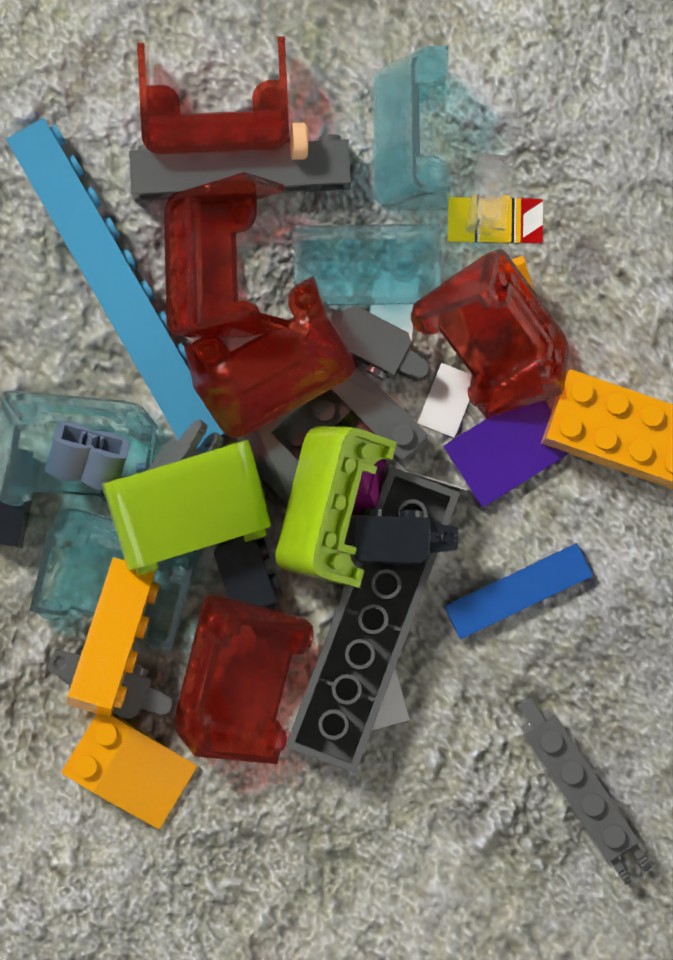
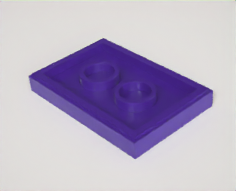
M537 388L443 445L447 455L481 508H484L569 455L567 452L541 444L551 410Z

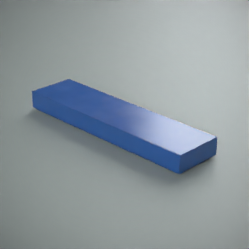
M575 543L444 606L459 639H462L593 575L578 544Z

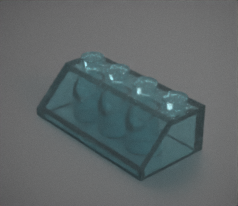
M440 224L294 226V306L441 304Z

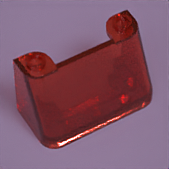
M500 248L484 254L414 303L410 318L414 328L427 337L436 334L438 330L441 332L471 372L468 397L472 405L478 407L486 419L563 394L570 351L566 336L505 250Z
M313 276L297 284L288 294V306L294 317L233 351H230L226 343L216 336H205L185 346L193 387L220 429L230 437L246 436L345 382L353 374L355 364L349 347L321 288Z
M206 596L202 604L175 714L176 732L194 757L268 764L278 763L280 752L285 749L287 735L276 717L292 655L304 654L306 649H309L313 643V625L307 619L223 596Z

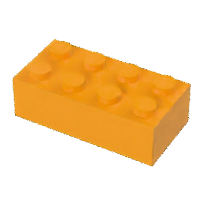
M569 369L563 375L541 444L673 490V404Z

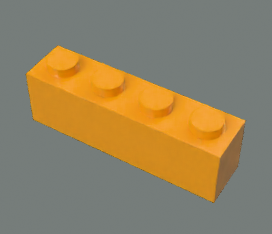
M112 558L67 696L69 706L110 718L112 717L114 707L122 708L127 687L121 685L125 673H133L138 657V652L133 651L137 638H144L149 623V617L144 616L148 603L155 604L160 588V583L155 582L156 570L137 575L136 569H127L125 560Z

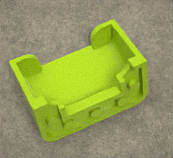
M316 426L309 430L303 442L276 547V562L281 569L360 588L364 570L354 566L350 554L355 555L356 547L346 545L344 542L362 472L376 474L377 467L374 464L381 459L393 460L396 441L353 427Z
M242 440L222 448L135 473L131 476L101 483L127 569H136L137 575L159 569L157 563L159 561L240 536H244L245 542L266 536L265 528L272 526L249 440Z

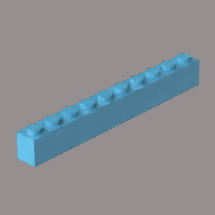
M42 118L6 139L7 143L178 440L189 428L188 426L197 419H201L206 423L208 428L196 450L210 433L217 432L223 438L227 437L223 429L229 425L219 406L211 409L205 398L211 392L200 374L195 377L192 376L187 367V364L191 363L192 359L182 342L176 346L168 334L174 331L173 326L164 311L157 314L150 303L156 299L146 280L139 283L135 277L133 270L138 268L128 248L122 252L120 251L115 242V239L120 237L110 217L105 220L101 218L96 208L102 206V203L92 186L85 189L78 177L84 175V172L74 155L67 158L61 146L66 144V141L57 125L49 127L45 119Z

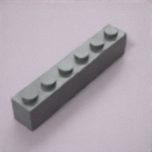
M335 134L322 135L319 137V141H308V156L305 160L291 159L290 137L283 138V143H268V139L254 138L247 140L245 145H232V141L217 140L210 142V146L196 147V144L192 142H180L174 144V148L159 149L157 144H143L138 146V150L129 151L131 195L134 201L351 190L349 139H341L340 135Z

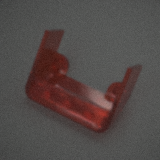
M285 36L278 37L279 80H266L256 86L252 95L253 111L181 114L180 99L174 89L166 85H150L149 50L145 43H137L141 137L143 144L150 152L157 155L275 150L282 147L288 140L289 98Z
M242 172L175 193L168 199L164 208L166 321L171 333L188 338H248L289 327V320L261 313L258 306L253 302H238L236 234L247 231L254 224L257 216V200L284 192V184Z

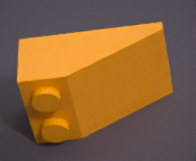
M96 714L61 773L103 799L160 829L198 765L115 714H112L111 718Z

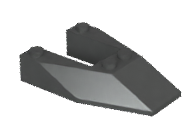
M249 308L201 353L197 360L236 442L249 440L258 475L286 504H288L305 436L310 429L316 426L336 427L351 413L368 432L397 442L393 457L400 465L427 441L429 435L353 362L349 363L332 354L333 351Z

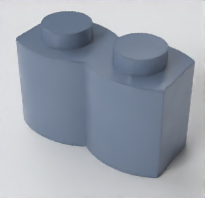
M59 421L44 471L60 480L81 481L96 490H103L101 483L121 477L130 441L114 433L94 432L90 428L78 423Z

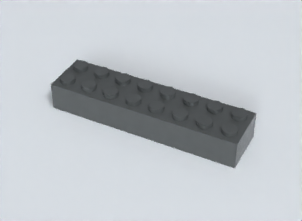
M390 467L375 509H384L385 516L400 517V510L423 511L422 518H430L432 523L449 525L460 492ZM438 553L429 554V557L421 565L360 563L356 558L354 566L364 570L360 588L345 586L285 747L356 773Z

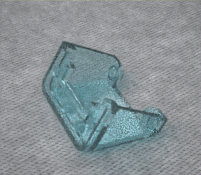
M448 46L422 47L382 67L374 77V193L379 205L387 210H447L450 198L449 167L439 157L420 156L419 103H428L431 91L438 85L446 84V73L449 64Z
M5 391L2 394L0 404V500L6 504L13 506L23 505L24 502L32 499L33 492L98 496L107 504L103 490H96L81 481L60 480L44 471L59 421L78 423L90 428L94 432H110L128 439L130 445L120 478L148 470L154 460L160 428L147 411L136 403L123 400L25 391Z
M66 508L59 512L47 531L29 611L38 613L47 620H59L61 617L67 616L71 609L94 616L112 558L124 560L112 518L76 508ZM202 549L157 562L159 569L156 570L155 582L160 583L159 592L155 604L148 603L144 616L149 617V623L145 636L141 640L147 648L154 651L166 650L172 652L199 565Z

